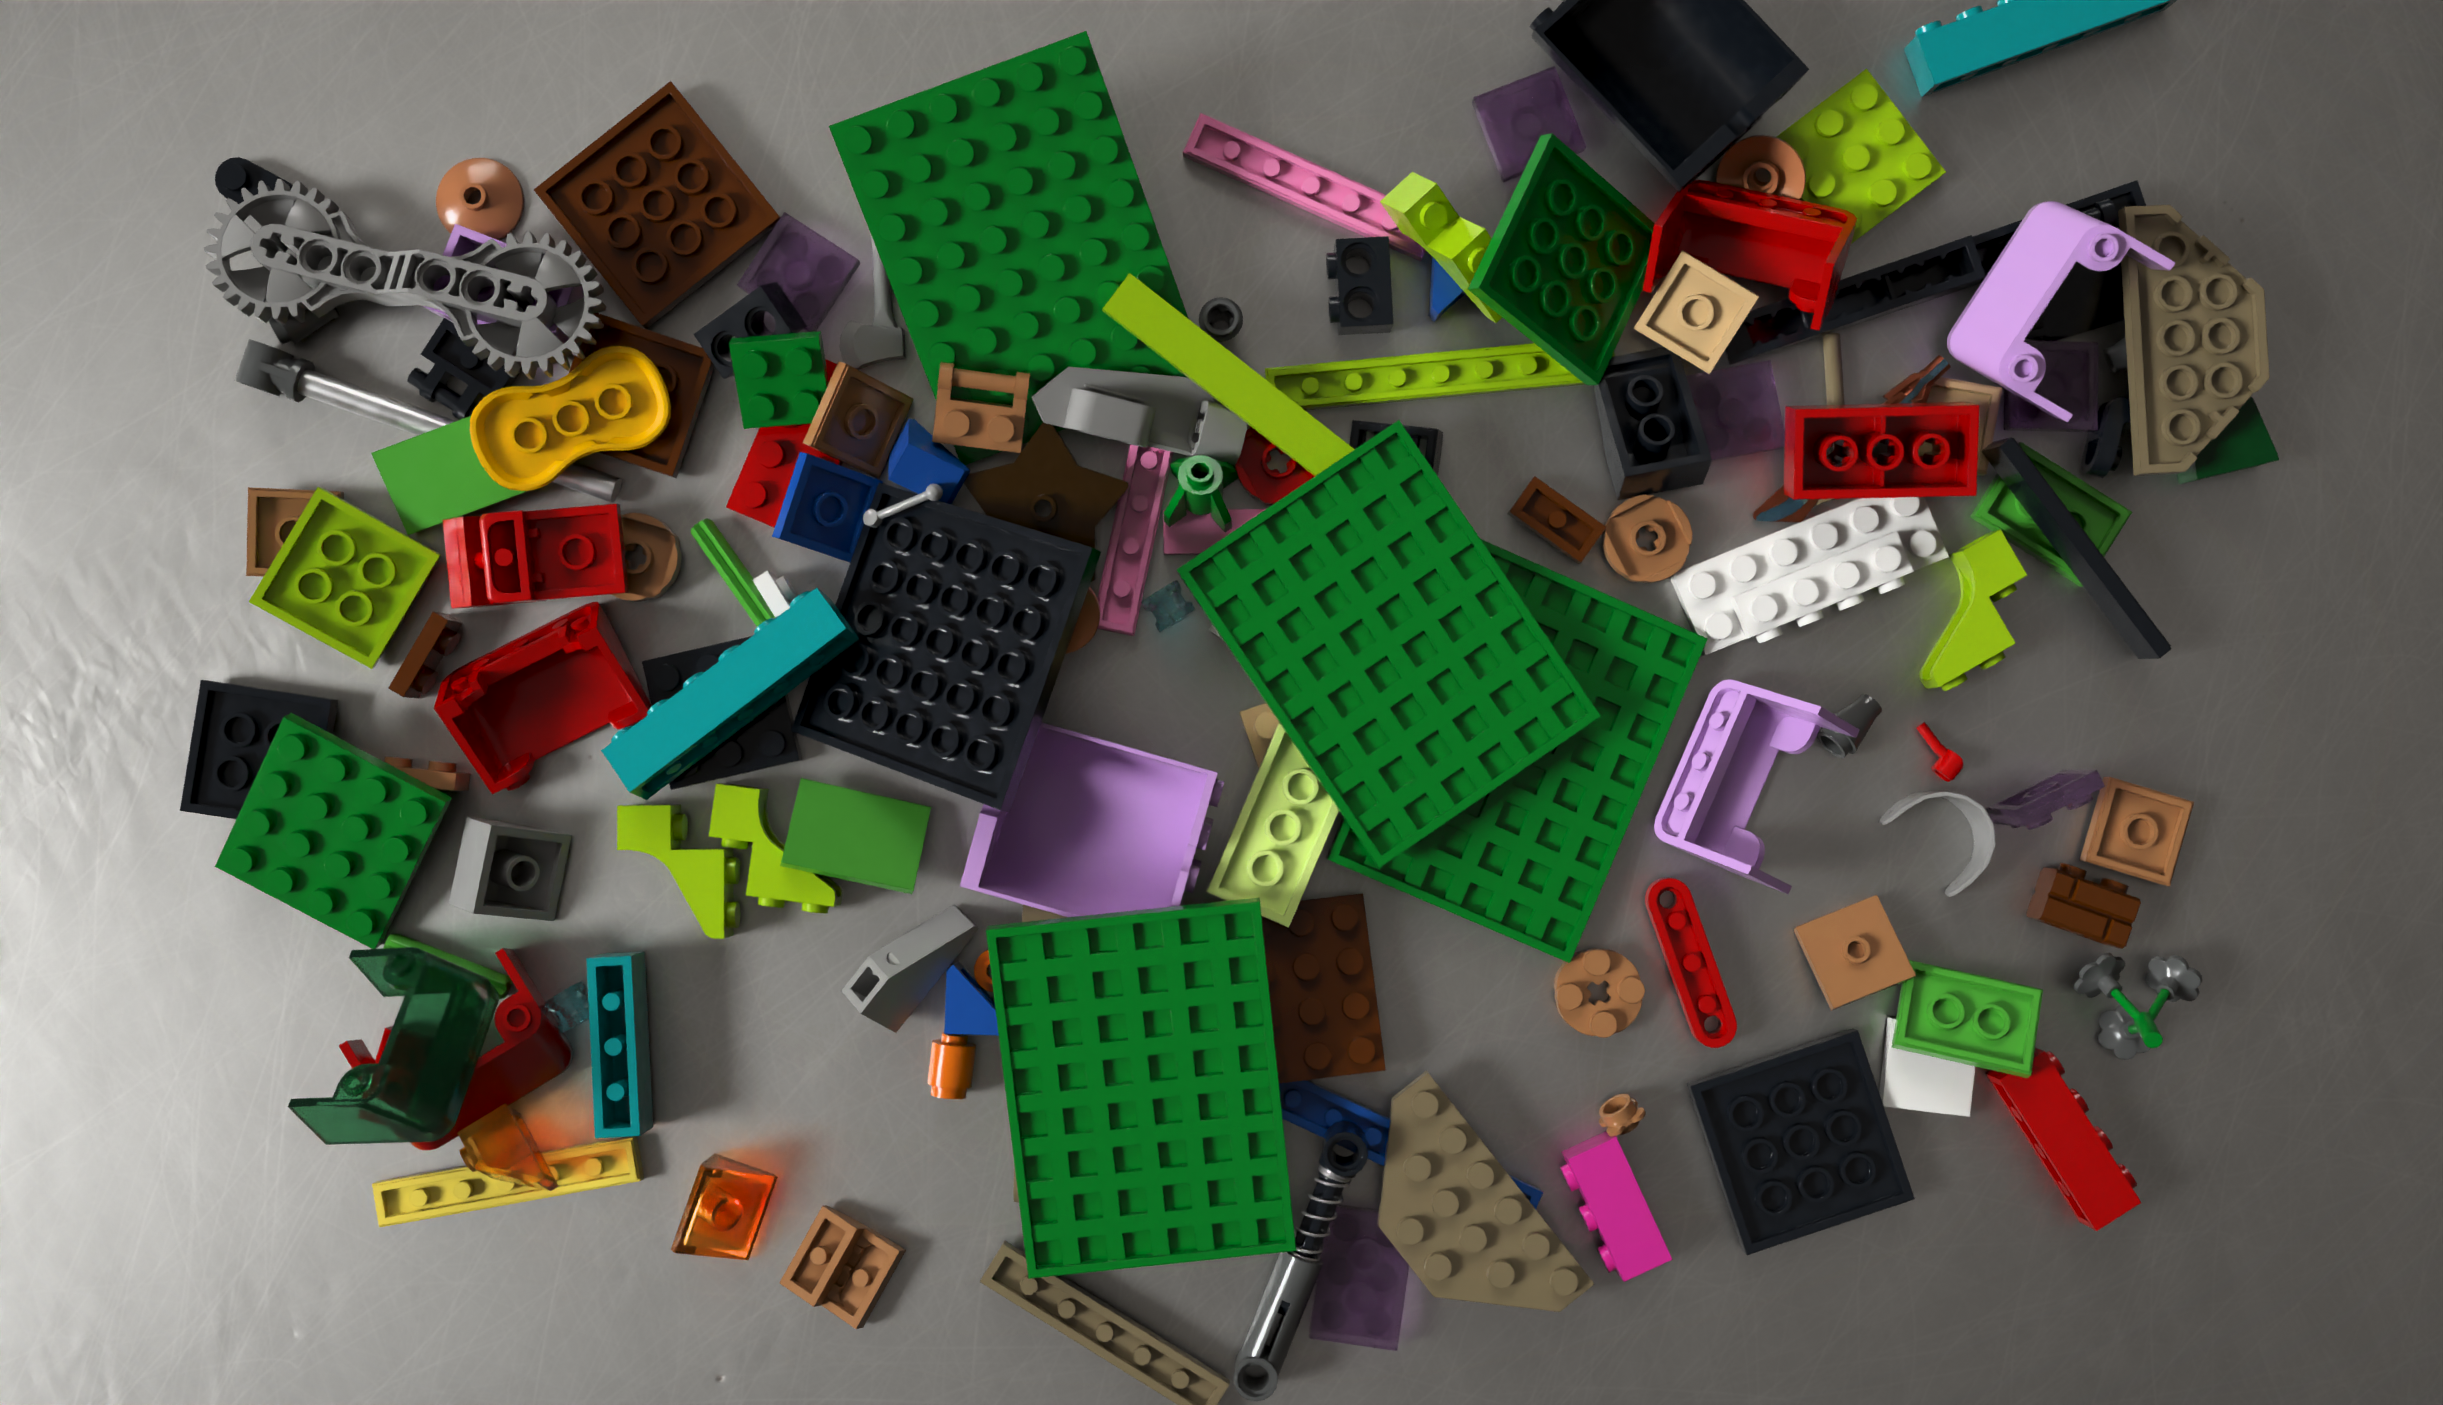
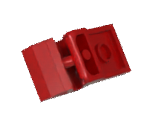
M620 504L535 511L496 512L482 514V516L442 520L451 608L453 609L629 593Z

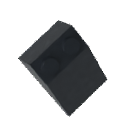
M1665 347L1611 357L1599 385H1594L1606 461L1617 500L1703 484L1712 458L1681 357Z

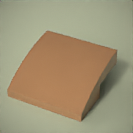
M823 1205L783 1275L780 1284L813 1307L823 1306L853 1328H863L906 1250L859 1221L827 1205Z

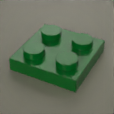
M821 331L731 338L729 347L744 429L812 423L829 384Z

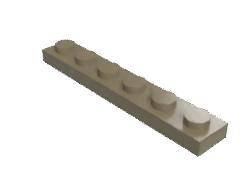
M1007 1241L1003 1242L980 1280V1283L1177 1405H1218L1230 1385L1228 1378L1062 1275L1028 1279L1025 1253Z

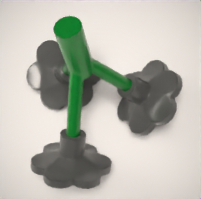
M2105 953L2095 962L2086 964L2080 970V978L2074 984V989L2078 994H2085L2087 997L2093 998L2103 992L2108 998H2114L2120 1004L2115 1011L2108 1010L2100 1015L2099 1024L2102 1030L2098 1035V1040L2103 1048L2113 1050L2119 1059L2129 1060L2137 1053L2148 1052L2151 1048H2157L2162 1044L2163 1038L2154 1021L2165 1002H2176L2179 999L2185 1001L2195 1000L2199 995L2198 987L2203 980L2200 972L2190 968L2184 958L2172 955L2167 959L2155 956L2148 963L2149 972L2145 976V981L2148 986L2156 990L2158 996L2148 1012H2140L2121 992L2123 988L2118 983L2120 979L2119 973L2125 967V961L2121 957H2114L2111 953Z

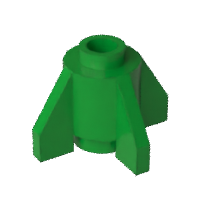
M1196 455L1173 461L1170 464L1171 473L1178 479V489L1164 511V522L1171 527L1185 517L1187 511L1195 515L1211 513V518L1224 532L1232 528V519L1223 501V489L1238 479L1236 467L1206 455Z

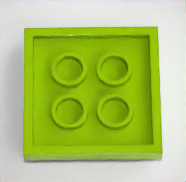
M1867 68L1776 136L1790 144L1803 161L1806 183L1800 200L1844 209L1857 217L1851 244L1946 173Z
M317 487L249 602L373 669L442 555L326 489Z

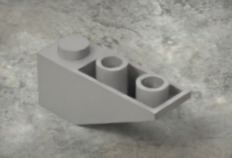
M952 905L869 955L841 991L860 1014L896 1033L979 928L959 907Z

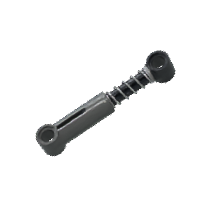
M1336 1122L1325 1132L1323 1151L1318 1161L1320 1164L1318 1174L1320 1176L1319 1178H1314L1317 1184L1313 1194H1308V1197L1311 1199L1306 1211H1301L1304 1217L1300 1227H1295L1297 1231L1295 1237L1296 1251L1279 1253L1244 1344L1236 1355L1233 1381L1235 1389L1247 1400H1265L1276 1390L1279 1373L1324 1263L1318 1254L1324 1250L1322 1241L1324 1237L1331 1233L1329 1224L1331 1220L1337 1218L1335 1209L1337 1204L1344 1200L1342 1195L1344 1187L1350 1185L1352 1178H1355L1356 1174L1363 1169L1367 1162L1368 1148L1366 1135L1361 1127L1353 1122ZM1349 1140L1355 1143L1357 1150L1351 1156L1344 1157L1336 1154L1333 1147L1339 1141ZM1279 1313L1281 1316L1268 1346L1265 1343L1275 1317ZM1252 1365H1259L1266 1369L1267 1374L1260 1378H1254L1249 1376L1245 1370Z

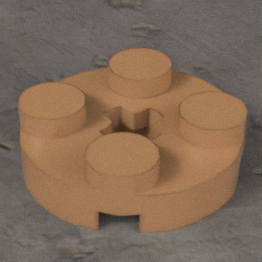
M1639 495L1624 501L1612 511L1608 520L1604 523L1606 526L1602 533L1604 555L1609 565L1630 582L1655 583L1674 575L1684 565L1689 553V547L1692 544V528L1683 510L1677 504L1660 497H1653L1654 495ZM1644 527L1647 532L1655 531L1657 533L1658 539L1653 542L1655 548L1653 551H1648L1645 546L1639 548L1636 540L1640 537L1638 532L1640 528Z
M642 513L621 515L625 555L627 551H635L637 545H641L643 547V554L647 556L645 564H639L636 570L630 569L631 561L625 559L629 593L611 595L634 602L660 598L673 585L680 572L682 553L679 538L665 523L652 516Z
M1592 948L1574 953L1570 963L1566 961L1562 963L1554 979L1556 1007L1563 1020L1582 1034L1601 1038L1610 1037L1626 1029L1637 1017L1645 994L1644 985L1635 966L1626 957L1610 949ZM1605 981L1608 984L1606 992L1609 996L1605 1002L1598 1000L1592 1004L1588 1000L1592 994L1587 989L1589 984L1593 982L1599 985Z

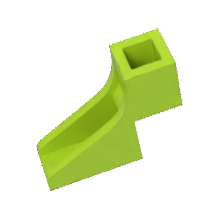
M1411 172L1380 203L1402 234L1421 245L1443 267L1483 314L1491 321L1497 323L1502 317L1468 290L1492 238L1485 228L1460 217L1437 183Z
M2001 529L1986 533L1949 554L1960 581V601L1954 615L1919 672L1920 680L1925 689L1941 687L1943 691L1950 690L1968 679L1965 672L1977 665L1980 666L1981 670L1993 666L2006 657L2003 653L2005 649L2016 644L1992 601L1996 602L2015 592L2017 588L2014 583L2027 576Z
M728 783L716 784L709 837L722 838V847L748 849V843L753 842L746 896L758 897V905L784 908L785 901L802 903V911L813 913H828L829 906L841 905L842 889L828 876L780 866L785 844L776 837L769 823L767 812L769 789Z
M681 804L617 806V850L639 851L659 859L670 870L704 933L713 939H725L733 936L734 928L739 927L741 917L739 902H734V884H738L740 880V860L738 857H734V848H681V840H686L688 832L686 814H681Z

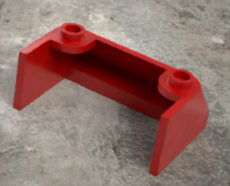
M1695 180L1690 185L1688 184L1680 193L1676 192L1654 224L1643 291L1649 293L1653 291L1661 277L1667 276L1683 250L1722 274L1790 288L1789 299L1796 304L1799 310L1814 313L1810 329L1820 331L1836 296L1853 239L1857 217L1853 213L1840 208L1711 181Z
M502 948L495 953L518 992L503 1000L495 1012V1026L504 1042L429 1088L423 1090L417 1078L405 1069H390L382 1073L362 1039L345 1041L339 1045V1048L375 1107L414 1147L420 1150H434L445 1145L562 1074L572 1062L573 1048L513 949Z

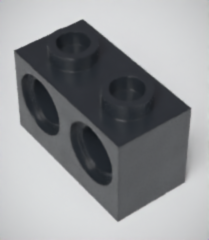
M1389 236L1336 239L1334 253H1326L1327 279H1335L1336 296H1330L1328 300L1330 323H1338V335L1390 333L1393 327ZM1352 256H1361L1368 261L1370 269L1363 274H1355L1347 268L1346 260ZM1363 299L1370 304L1372 313L1365 318L1355 317L1350 313L1348 304L1352 300Z
M776 281L759 286L693 335L723 379L734 376L729 347L732 336L741 338L798 333L807 325ZM766 311L775 319L776 328L774 333L765 326L764 315Z

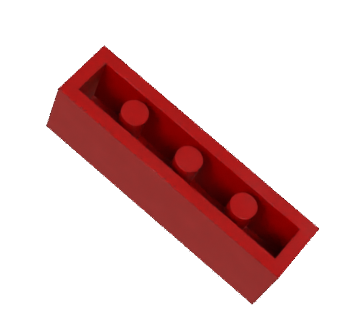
M2035 1048L2032 1073L2028 1078L1993 1070L1985 1073L2080 1223L2098 1231L2142 1203L2133 1190L2137 1186L2134 1177L2123 1164L2119 1163L2117 1165L2109 1152L2113 1149L2111 1141L2098 1126L2093 1127L2085 1115L2089 1111L2088 1105L2075 1089L2068 1088L2061 1077L2065 1070L2052 1052H2045Z

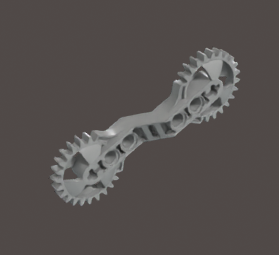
M277 179L274 191L263 181H259L258 194L253 195L246 188H242L243 202L238 204L228 198L226 202L231 209V213L229 215L217 212L214 214L217 220L223 224L221 229H207V233L217 240V244L204 247L206 253L216 258V260L205 265L207 270L218 276L212 284L220 291L225 292L223 298L233 306L238 304L237 309L248 317L255 312V317L264 323H267L273 315V318L278 323L286 325L289 313L300 323H303L305 321L306 309H309L320 318L338 305L361 299L390 307L422 305L442 310L453 321L462 342L468 347L476 345L472 352L480 360L488 357L487 364L493 370L497 371L504 365L505 372L510 377L515 378L522 367L524 374L530 380H534L537 367H540L548 377H553V364L557 362L568 371L570 369V363L567 358L569 355L573 354L582 360L585 358L583 351L579 347L582 342L596 345V340L589 333L590 328L601 329L604 327L601 320L594 315V313L606 310V305L603 301L594 298L604 292V288L599 282L592 281L598 275L592 265L584 266L587 259L580 251L571 254L572 248L564 239L555 247V241L548 233L544 234L539 244L530 231H526L523 243H518L515 237L509 233L506 239L507 246L504 248L492 238L474 251L453 257L421 249L388 252L365 245L358 237L350 218L343 211L338 212L339 207L330 198L324 200L325 196L317 188L314 187L308 192V189L300 181H296L290 189L289 185L282 179ZM250 215L262 226L256 233L244 222ZM332 233V234H333V237H329V236H325V235H321V234ZM288 248L297 255V259L292 254L285 253ZM252 250L253 256L263 265V267L231 271L230 258ZM332 256L331 264L324 270H318L319 262L324 257ZM370 267H376L374 276L370 280L362 282L361 275L363 271ZM449 275L450 282L448 286L442 290L434 291L436 280L442 276ZM489 286L495 287L494 294L489 300L477 302L478 295L482 289ZM582 286L584 298L557 307L556 301L548 291ZM534 299L537 301L536 306H532ZM518 303L531 306H528L526 311H524ZM477 320L489 322V324H478ZM554 324L569 337L568 341L564 344L549 330Z

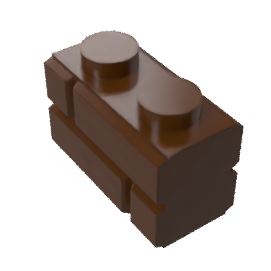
M2060 863L2058 869L2044 867L2039 874L2035 893L2032 895L2026 912L2028 918L2110 947L2120 949L2126 947L2132 930L2131 925L2136 919L2141 904L2139 898L2126 894L2129 886L2107 878H2102L2100 884L2085 879L2086 870L2065 863Z

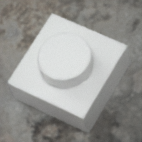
M766 571L753 579L754 584L775 618L789 609L791 601L797 597V593L784 575L778 578L776 574Z

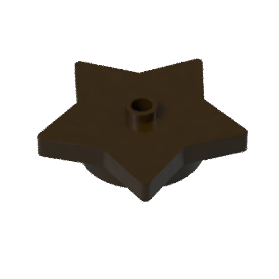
M1046 423L1041 424L1014 463L970 473L964 482V485L987 516L1095 549L1096 527L1130 487L1129 483L1124 480L1079 466L1056 427ZM1042 499L1049 501L1052 506V511L1047 517L1039 516L1035 510L1037 502ZM1096 569L1091 582L1096 580Z

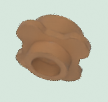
M1619 1094L1608 1099L1599 1110L1601 1116L1599 1124L1601 1127H1607L1606 1132L1610 1137L1627 1134L1638 1126L1639 1121L1645 1117L1646 1111L1643 1107H1637L1638 1102L1636 1099L1631 1098L1628 1094Z

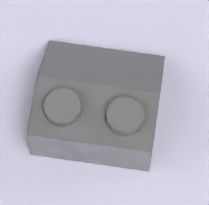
M466 817L449 904L473 914L554 921L572 835L509 822Z

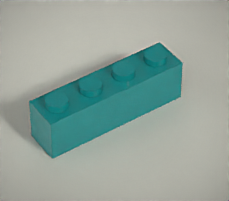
M645 951L598 954L586 958L595 1138L641 1136L653 1128Z

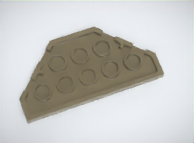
M2171 205L2129 206L2118 211L2119 230L2175 262L2173 268L2170 271L2150 269L2128 255H2125L2121 261L2134 476L2179 474L2188 470L2197 460L2196 456L2212 439H2215L2240 412L2239 409L2253 393L2258 392L2270 378L2265 291L2251 277L2246 279L2229 264L2230 258L2204 235L2199 237L2181 221L2183 216Z
M1427 1070L1392 1097L1377 1224L1433 1297L1561 1312L1595 1285Z

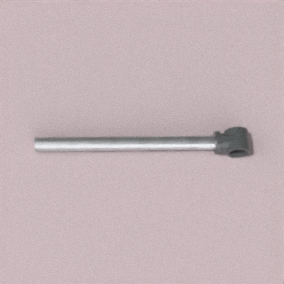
M251 339L248 341L234 380L279 397L282 392L287 399L298 403L303 401L305 397H309L416 435H421L455 422V420L317 373L315 372L313 362L303 358L297 361L293 360L294 355ZM574 462L552 482L613 503L620 492L622 479Z

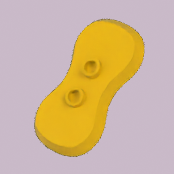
M610 346L592 353L568 375L554 382L538 386H510L491 392L474 408L470 418L469 431L474 451L488 475L500 486L507 489L529 491L548 485L575 461L592 453L634 450L652 443L663 433L671 417V404L667 387L660 372L644 353L632 347Z

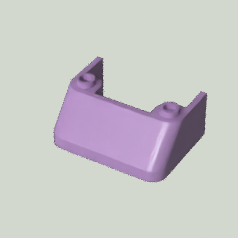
M2056 201L2038 203L2028 211L1949 332L1947 338L1949 353L1957 361L2050 416L2069 422L2073 414L2034 392L2045 375L2046 362L2040 351L2024 342L2076 262L2093 271L2110 270L2117 266L2125 255L2154 270L2170 271L2175 262L2118 228Z
M1732 679L1719 682L1708 695L1656 815L1654 829L1657 837L1673 847L1723 869L1789 894L1791 885L1759 870L1765 855L1764 843L1759 836L1745 830L1779 750L1789 754L1803 753L1814 743L1820 727L1855 738L1859 733V729L1821 706Z

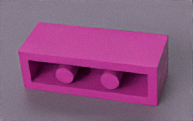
M1605 1131L1561 1152L1566 1164L1561 1166L1560 1170L1570 1191L1578 1189L1585 1205L1578 1207L1589 1232L1597 1229L1604 1245L1598 1247L1597 1251L1608 1273L1615 1270L1625 1282L1673 1260L1616 1136L1610 1137Z

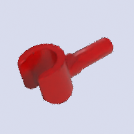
M1925 722L1916 729L1939 757L1931 769L1941 779L1950 782L1963 769V759L1952 750L1946 749Z

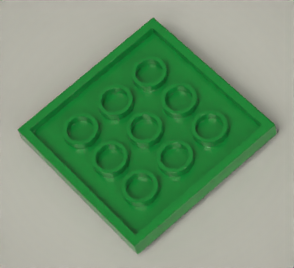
M1553 133L1541 135L1468 290L1587 386L1599 385L1642 292L1655 223Z
M290 713L283 717L215 867L375 950L382 944L452 797L305 719Z

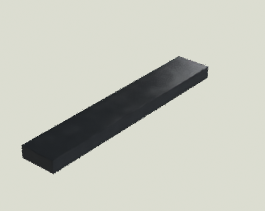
M2010 437L1994 441L1981 452L2137 658L2159 659L2170 651L2171 645L2017 441Z

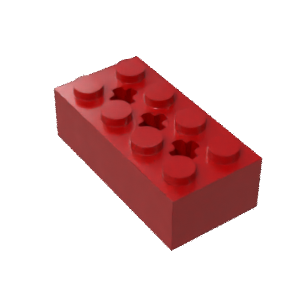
M1968 402L1785 406L1784 495L1793 500L1976 496L1980 405ZM1835 441V444L1842 446L1843 450L1841 454H1835L1833 462H1831V458L1826 456V452ZM1880 441V443L1887 445V452L1880 453L1877 461V457L1872 456L1873 447L1878 446ZM1924 441L1932 444L1931 452H1925L1923 456L1918 455L1919 446H1922Z

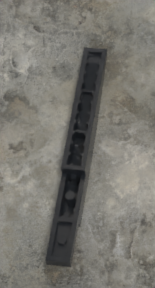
M2138 180L2066 204L2073 209L2083 212L2093 209L2096 202L2110 199L2117 212L2118 229L2119 210L2129 206H2146ZM2022 220L1973 237L1970 235L1840 280L1833 305L1820 331L1810 329L1814 313L1799 310L1796 304L1789 298L1752 310L1725 349L1729 365L1980 284Z

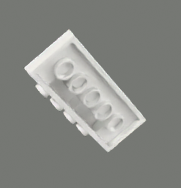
M1925 497L1859 498L1678 571L1670 576V579L1692 632L1707 638L1701 653L1704 656L1756 636L1758 643L1784 634L1781 625L1796 620L1798 626L1801 627L1822 619L1824 615L1821 609L1837 603L1839 610L1865 601L1862 592L1877 587L1880 594L1901 587L1905 585L1904 575L1945 559L1949 555Z

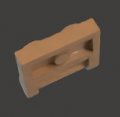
M941 362L932 442L1021 453L1030 373L1017 372L1016 376L956 369L953 363ZM952 386L1014 394L1013 405L951 397Z

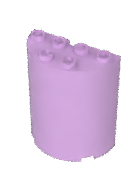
M1041 722L1010 813L985 804L982 807L960 887L1065 917L1180 906L1184 891L1190 893L1194 891L1202 861L1193 858L1196 848L1206 849L1214 819L1205 816L1209 805L1218 807L1225 781L1216 779L1218 774L1216 771Z

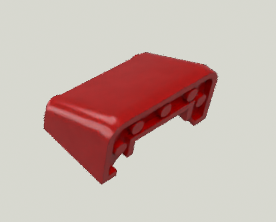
M591 602L454 670L442 681L434 710L493 795L505 788L511 791L524 785L531 777L529 772L532 770L535 760L608 723H611L614 729L634 726L647 716V712L652 705L607 615L598 602Z

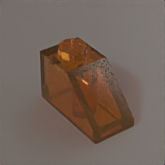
M506 1103L458 1132L464 1145L459 1150L460 1155L472 1172L479 1171L495 1180L548 1191L559 1187L522 1115Z

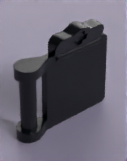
M2110 199L2096 202L2093 209L2083 211V213L2117 228V212ZM2076 262L2026 338L2034 339L2040 337L2042 341L2051 343L2125 320L2121 262L2107 271H2093Z

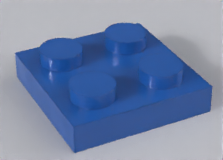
M800 452L772 537L850 563L864 525L863 515L870 509L879 483L883 484V481Z

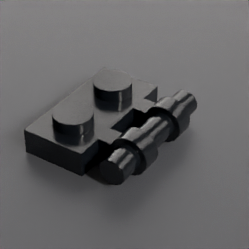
M444 318L420 354L435 363L429 374L419 368L413 369L407 381L419 389V394L430 402H440L453 411L452 415L455 418L461 420L472 415L474 408L484 396L495 390L512 386L522 367L515 378L510 377L505 372L504 365L497 371L493 370L487 364L488 357L480 360L472 352L476 345L468 347L464 344L456 331L454 323ZM451 375L468 384L462 395L447 387V381Z

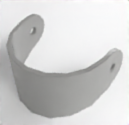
M1947 791L1911 793L1890 807L1882 815L1879 822L1882 825H1886L1921 801L1939 797L1948 800L1959 808L1971 825L1974 839L1972 857L1963 872L1946 888L1945 894L1948 897H1952L1973 883L1989 865L1996 846L1994 824L1985 808L1966 795Z

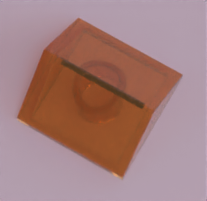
M714 1153L700 1165L671 1250L678 1254L749 1260L778 1177L773 1173Z

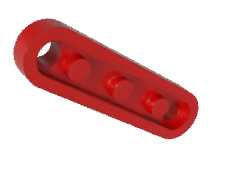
M1669 877L1657 879L1650 884L1646 891L1645 905L1690 1031L1698 1042L1707 1047H1723L1734 1038L1737 1031V1021L1689 888L1680 880ZM1670 891L1673 894L1674 901L1671 906L1664 908L1660 904V896L1662 893ZM1710 1016H1715L1718 1020L1717 1028L1710 1032L1706 1031L1704 1027L1705 1020Z

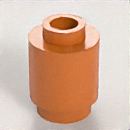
M943 1032L941 1039L932 1040L927 1082L929 1085H932V1096L944 1099L966 1098L967 1089L972 1087L976 1044L968 1042V1035L944 1034Z

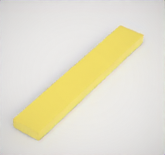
M637 1136L380 1180L373 1183L372 1188L380 1228L639 1182L644 1179L638 1138Z

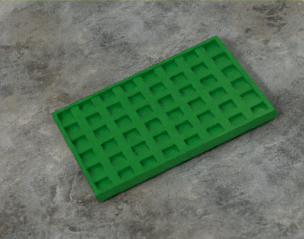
M1087 31L829 126L936 400L941 362L953 363L956 369L1016 376L1017 372L1030 373L1022 444L1030 441L1043 423L1031 396L1067 367L1187 377L1102 311L1128 274L1131 273L1188 318ZM952 386L951 397L1013 405L1014 394ZM1055 426L1056 429H1057V431L1066 429V428H1062V427ZM954 445L958 458L964 465L1003 452Z
M1400 420L1176 570L1378 868L1394 859L1601 717Z
M1481 539L1601 717L1382 867L1378 868L1344 817L1326 859L1570 963L1707 642V638Z
M1260 898L987 926V944L1028 1279L1296 1251Z

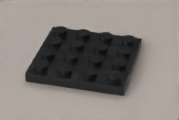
M1852 1028L1687 1083L1740 1245L1746 1255L1915 1199L1858 1030Z

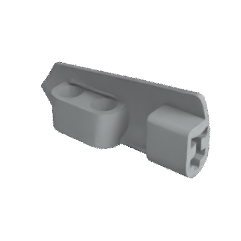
M1067 367L1031 396L1043 423L1145 448L1150 446L1191 457L1206 455L1235 466L1240 457L1248 426L1246 422L1188 377Z

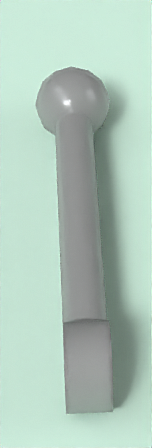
M930 484L925 492L880 511L868 509L863 515V522L867 526L876 528L881 524L882 519L926 500L938 501L943 495V490L938 484Z

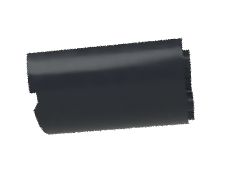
M1563 0L1554 12L1550 7L1546 8L1529 26L1533 30L1532 39L1678 193L1688 184L1693 183L1724 155L1809 70L1800 58L1744 0Z

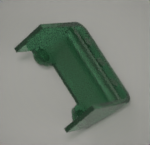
M416 947L352 950L349 959L383 997L404 996L381 1059L377 1064H362L347 1071L340 1079L333 1097L291 1099L288 1108L326 1145L436 1141L448 1134L457 1121L498 1005L499 993L486 977Z

